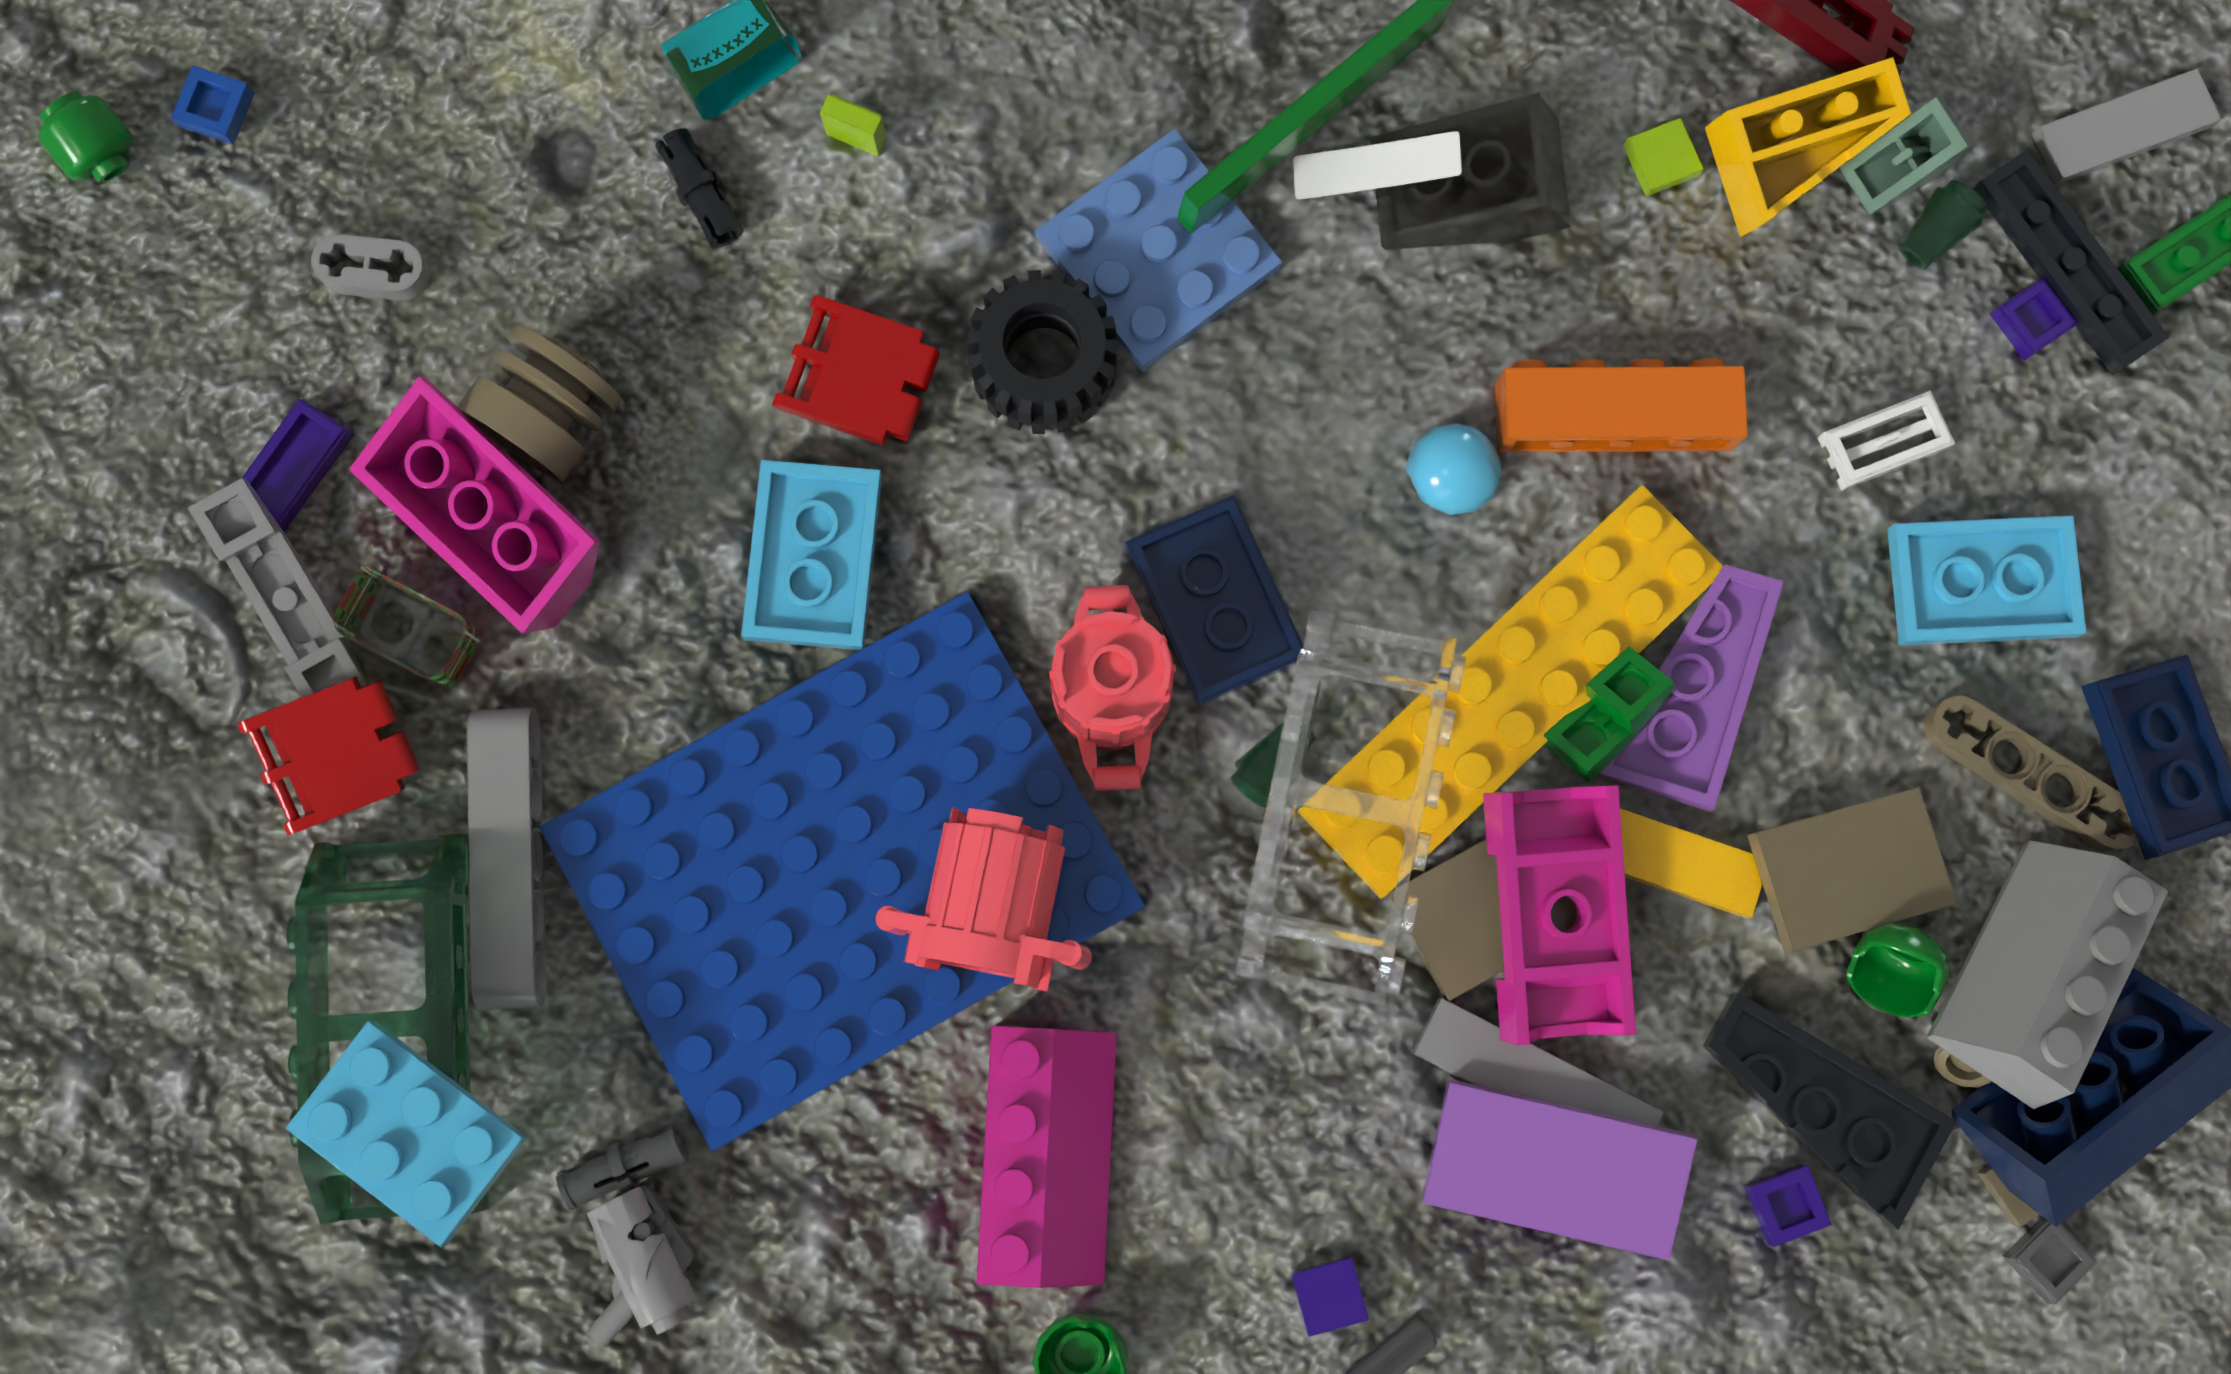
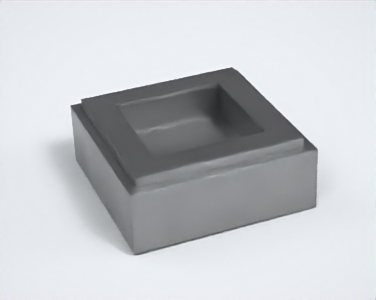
M2043 1216L2002 1256L2046 1303L2056 1305L2098 1263L2062 1224L2056 1227Z

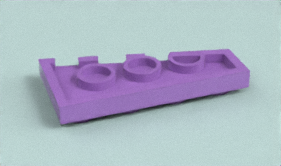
M1724 564L1659 669L1674 682V690L1633 740L1595 777L1706 811H1714L1784 581Z

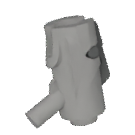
M645 1185L639 1186L586 1213L593 1227L601 1262L603 1265L609 1262L616 1276L611 1285L614 1300L587 1330L589 1336L596 1343L607 1347L633 1315L640 1329L652 1324L656 1335L692 1317L687 1305L696 1301L697 1298L686 1271L693 1262L695 1254L654 1189H646Z

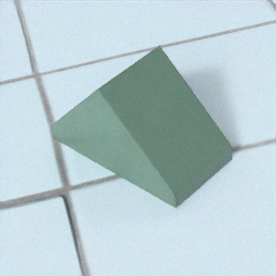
M1936 96L1855 157L1841 165L1839 169L1867 213L1873 215L1943 176L1972 145L1942 98Z

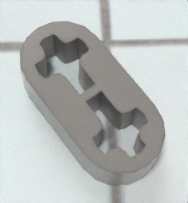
M343 234L330 235L322 239L314 247L311 255V268L315 276L331 291L343 295L411 300L419 296L427 288L430 280V267L426 259L414 246L401 240ZM343 253H346L354 263L363 265V268L343 267L341 276H338L329 266L331 262H340ZM401 259H404L413 269L412 273H402L400 281L396 282L388 272L379 270V267L398 268Z

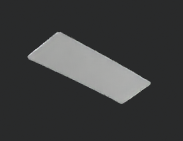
M1458 131L1380 144L1295 156L1293 159L1295 198L1298 200L1459 176L1462 173L1460 134Z

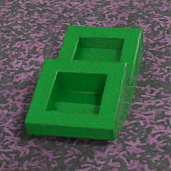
M1629 646L1586 684L1587 696L1591 700L1565 715L1544 734V737L1548 740L1544 745L1589 783L1648 723L1674 690V682Z

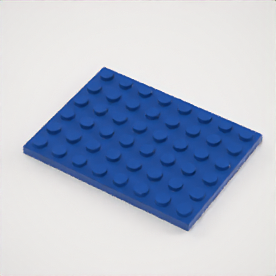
M968 591L539 827L711 1152L722 1148L1014 982V978L942 963L939 971L905 963L903 961L909 934L896 935L880 929L876 924V914L884 906H892L909 914L924 916L943 825L945 822H949L951 808L959 809L960 812L967 814L968 808L1023 817V825L1046 832L1047 825L1064 830L1062 846L1066 848L1047 940L1060 943L1066 940H1073L1082 944L1145 908L1137 890Z

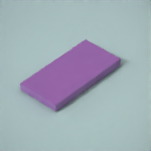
M1448 1078L1422 1193V1203L1670 1261L1698 1139L1694 1134Z

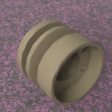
M517 324L507 339L527 357L525 361L502 349H498L493 356V359L500 368L512 378L507 386H504L494 380L479 376L457 407L491 439L532 467L561 483L564 482L586 451L576 437L567 430L569 425L573 421L587 429L596 432L600 431L605 423L585 403L588 400L604 410L613 412L622 398L601 377L600 372L577 352L552 337L542 336L527 327Z

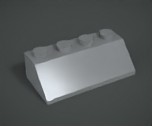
M2032 840L2028 841L2023 845L1926 1038L2033 1109L2073 1094L2169 891L2116 856Z

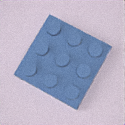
M1175 128L1035 230L1036 239L1062 272L1067 274L1070 282L1074 285L1079 278L1089 285V296L1091 298L1097 295L1102 297L1107 304V316H1113L1116 325V340L1142 372L1281 270L1282 266L1280 258L1233 200L1192 234L1177 220L1184 192L1207 174L1209 170Z

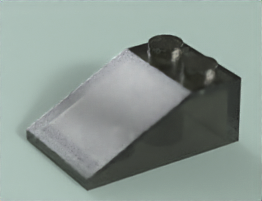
M1539 92L1370 137L1371 145L1452 131H1458L1460 134L1462 173L1459 176L1375 189L1381 247L1385 250L1510 242L1571 228L1559 119Z

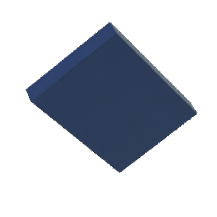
M1235 495L1125 542V547L1197 707L1307 660L1308 654Z
M2188 654L2081 686L2145 860L2160 857L2231 833V768Z

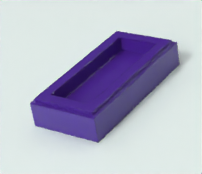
M299 398L242 478H246L281 529L286 531L355 434Z

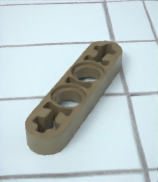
M1952 696L1933 704L1927 710L1923 720L1924 733L1928 741L1936 749L2089 847L2101 852H2113L2129 848L2138 842L2119 791L1984 705L1967 696ZM1959 711L1963 715L1960 725L1964 729L1977 735L1986 732L1988 728L1990 734L1985 736L1981 742L1964 732L1951 737L1947 733L1950 723L1943 716ZM1999 741L2013 743L2021 754L2020 767L2014 774L2002 772L1993 761L1992 752ZM1978 744L1975 753L1972 752V748ZM2052 774L2064 776L2073 787L2072 800L2066 807L2052 804L2045 794V783ZM2085 807L2101 815L2116 812L2118 816L2115 824L2122 829V832L2106 836L2104 832L2107 828V823L2093 813L2081 815L2079 819L2076 818V815Z

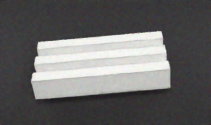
M1931 390L1823 432L1817 437L1821 447H1826L1830 454L1827 461L1831 469L1836 468L1840 476L1836 481L1841 491L1947 450L1955 444ZM1923 409L1927 417L1924 420L1845 450L1841 442L1844 439ZM1933 430L1936 439L1857 470H1854L1851 464L1852 461Z

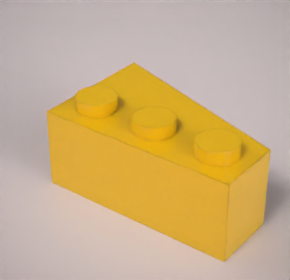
M1893 57L1727 110L1704 127L1740 238L1767 223L1780 211L1823 181L1825 177L1855 157L1911 114Z

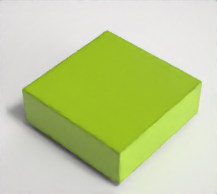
M828 94L820 110L826 135L879 157L887 140L881 114L834 94L832 96Z
M1681 118L1628 137L1623 144L1646 197L1697 178L1704 170Z

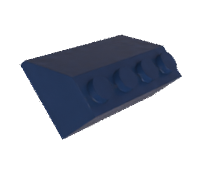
M2133 968L2073 1094L2033 1109L1991 1081L1989 1084L1981 1086L1954 1107L1951 1113L1953 1119L1957 1121L1956 1123L2006 1188L2057 1227L2231 1088V1028ZM2120 1081H2123L2128 1088V1091L2125 1093L2122 1092Z

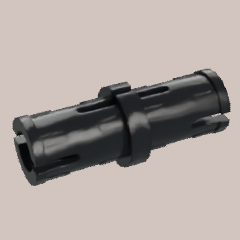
M680 128L663 136L664 141L658 140L655 148L674 177L678 186L676 194L683 206L689 205L711 248H720L736 240L735 236L742 235L744 229L721 191L723 182L717 171L713 170L711 172L707 164H705L688 129Z

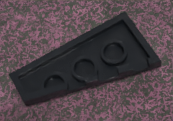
M1732 993L1703 1047L1890 1229L1899 1230L1957 1121L1741 993Z

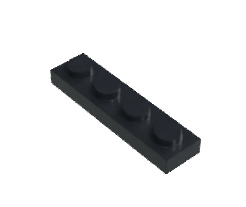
M2028 149L1980 180L1972 188L2040 279L2042 277L2046 279L2079 323L2076 326L2112 375H2115L2170 338Z

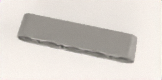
M535 707L473 710L470 712L467 722L472 998L478 1011L541 1007L544 1004L546 995L544 846L543 833L539 828L543 825L542 752L539 716Z

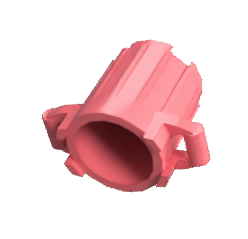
M1129 585L1084 587L1083 595L1075 612L1074 626L1066 632L1061 640L1057 641L1052 671H1049L1051 694L1057 717L1070 735L1077 740L1083 765L1094 784L1095 791L1141 789V780L1149 762L1152 735L1158 730L1169 711L1176 675V664H1173L1171 652L1167 646L1168 640L1164 634L1161 635L1142 617L1141 610L1129 589ZM1113 609H1126V613L1115 612ZM1089 610H1105V612L1089 616ZM1134 747L1135 765L1097 767L1096 749L1118 751Z
M951 808L949 822H945L943 825L924 916L909 914L892 906H884L876 914L877 926L884 931L896 935L909 934L903 961L905 963L937 971L940 970L942 963L1014 978L1013 983L1047 992L1053 962L1082 970L1087 968L1092 960L1090 949L1073 940H1066L1062 943L1047 940L1066 848L1062 846L1064 830L1047 825L1046 832L1023 825V817L968 808V812L965 814L960 812L959 809Z

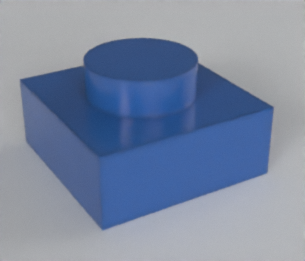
M192 65L171 119L180 128L234 145L255 92L245 82Z

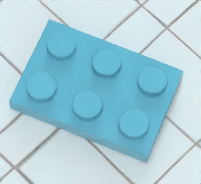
M761 460L741 637L744 640L862 650L865 648L882 484V473L880 470Z
M2074 516L1896 523L1887 529L1899 646L2077 638L2086 634Z
M367 1021L285 1128L439 1247L448 1245L528 1138L376 1021Z

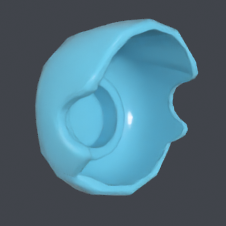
M1458 423L1429 429L1414 441L1406 463V473L1410 476L1419 499L1430 507L1448 515L1475 512L1493 498L1500 485L1499 479L1502 476L1501 462L1493 443L1476 428Z

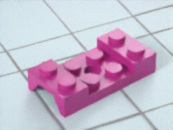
M1618 785L1483 793L1487 855H1495L1497 862L1505 978H1496L1500 1040L1519 1046L1529 1045L1540 1039L1587 1034L1636 1035ZM1567 896L1575 904L1577 915L1574 924L1568 930L1561 932L1552 922L1551 910L1559 898Z

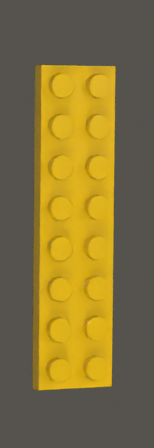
M1641 485L1302 805L1297 812L1380 899L1384 898L1484 802L1483 793H1494L1548 741L1544 734L1565 715L1591 700L1586 692V684L1629 646L1639 654L1714 582L1723 565Z

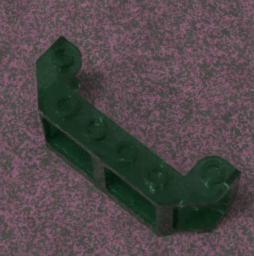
M468 834L439 835V839L354 845H335L328 842L314 843L295 899V917H291L287 925L288 948L292 955H296V980L291 981L287 996L289 1013L293 1019H296L297 1044L292 1045L288 1058L291 1081L297 1083V1109L292 1111L290 1121L330 1071L329 1042L354 1040L367 1021H376L395 1037H421L426 1043L427 1061L471 1093L466 898H469ZM435 852L428 873L421 878L346 883V858ZM412 899L421 902L424 909L426 998L424 1004L415 1010L329 1015L327 907L349 903ZM289 1132L292 1146L298 1148V1163L320 1224L355 1219L400 1217L386 1205L351 1207V1179ZM489 1190L471 1214L489 1210Z

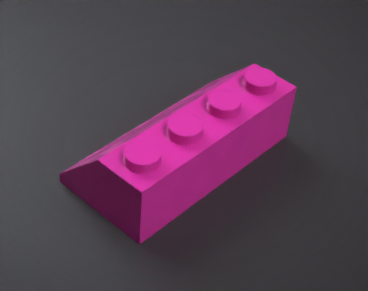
M419 376L349 470L522 634L555 628L591 584L601 541L426 377Z
M991 1026L976 1285L1034 1288L1104 1285L1117 1033Z

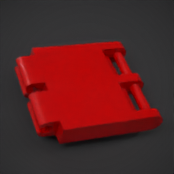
M814 295L809 306L814 311L802 343L795 344L790 355L795 359L783 393L775 394L772 406L786 413L885 446L888 436L908 441L922 402L920 398L905 393V390L909 387L921 392L927 391L940 357V350L923 344L925 336L921 330L822 296ZM825 316L829 317L830 320L819 349H813ZM807 364L812 367L800 398L797 399L794 398V395Z
M354 676L237 722L241 734L248 732L265 771L259 773L264 785L271 783L288 820L282 824L287 835L297 833L399 793L405 788L401 778L420 770L404 731L402 730L383 737L379 729L398 719L381 680L361 687L357 676ZM266 725L282 764H276L260 727ZM289 776L305 814L299 815L283 778Z

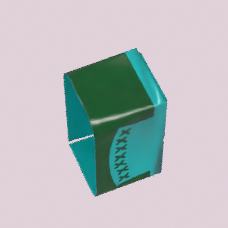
M730 0L661 44V48L674 75L704 120L717 117L799 64L782 38L788 42L801 60H803L795 36L767 0Z

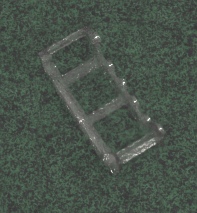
M1311 610L1307 622L1303 649H1300L1296 662L1243 923L1245 933L1238 958L1237 975L1338 995L1381 1006L1385 1004L1386 994L1399 996L1406 959L1394 957L1399 931L1410 934L1413 931L1419 896L1407 894L1411 870H1425L1432 834L1419 832L1424 807L1437 809L1444 772L1432 770L1436 745L1449 747L1456 710L1444 708L1447 691L1459 693L1466 657L1454 655L1457 638L1446 636L1443 641L1342 622L1337 620L1333 614ZM1334 634L1440 654L1442 655L1440 667L1432 674H1425L1338 657L1330 653ZM1325 676H1337L1423 693L1429 697L1432 708L1416 788L1410 798L1400 800L1311 782L1303 777L1322 678L1324 679ZM1308 807L1396 825L1405 833V843L1389 923L1385 931L1373 934L1287 916L1276 910L1275 907L1296 809ZM1273 936H1285L1370 954L1376 957L1379 962V973L1375 992L1266 969L1270 951V939Z

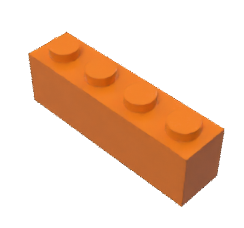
M1528 359L1512 363L1511 368H1504L1495 383L1497 453L1733 451L1748 437L1744 366H1725L1724 361L1721 359H1698L1688 363V367H1665V361L1661 359L1636 360L1631 362L1629 367H1606V362L1599 359L1578 360L1572 362L1570 367H1547V362L1543 360Z

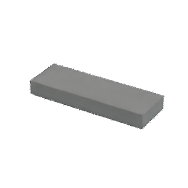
M2198 68L2039 126L2032 133V136L2054 184L2058 185L2212 128L2222 119Z

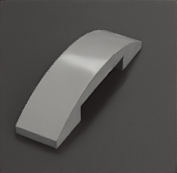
M241 478L187 507L219 561H226L287 662L288 666L284 669L301 697L357 676L361 687L369 684L348 639L338 633L334 627V613L277 521L246 478Z

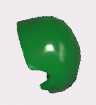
M1887 923L1867 931L1862 936L1854 949L1846 976L1857 995L1879 1011L1899 1017H1923L1933 1010L1949 978L1950 961L1946 959V952L1933 938L1916 927Z
M1071 1312L1056 1318L1039 1336L1032 1362L1035 1374H1128L1130 1369L1127 1346L1120 1333L1105 1320L1084 1312L1077 1314Z

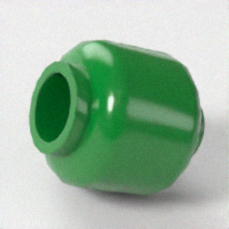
M74 91L56 99L41 112L39 119L43 124L38 132L39 141L71 180L87 181L96 178L100 184H104L115 179L128 168L129 162L125 159V156L133 145L132 134L103 98L94 95L82 96L79 92Z

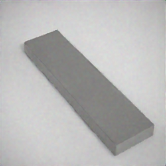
M1438 998L1412 1051V1054L1471 1084L1658 1126L1664 1113L1532 1044L1518 1046L1501 1041L1499 1027L1443 998Z

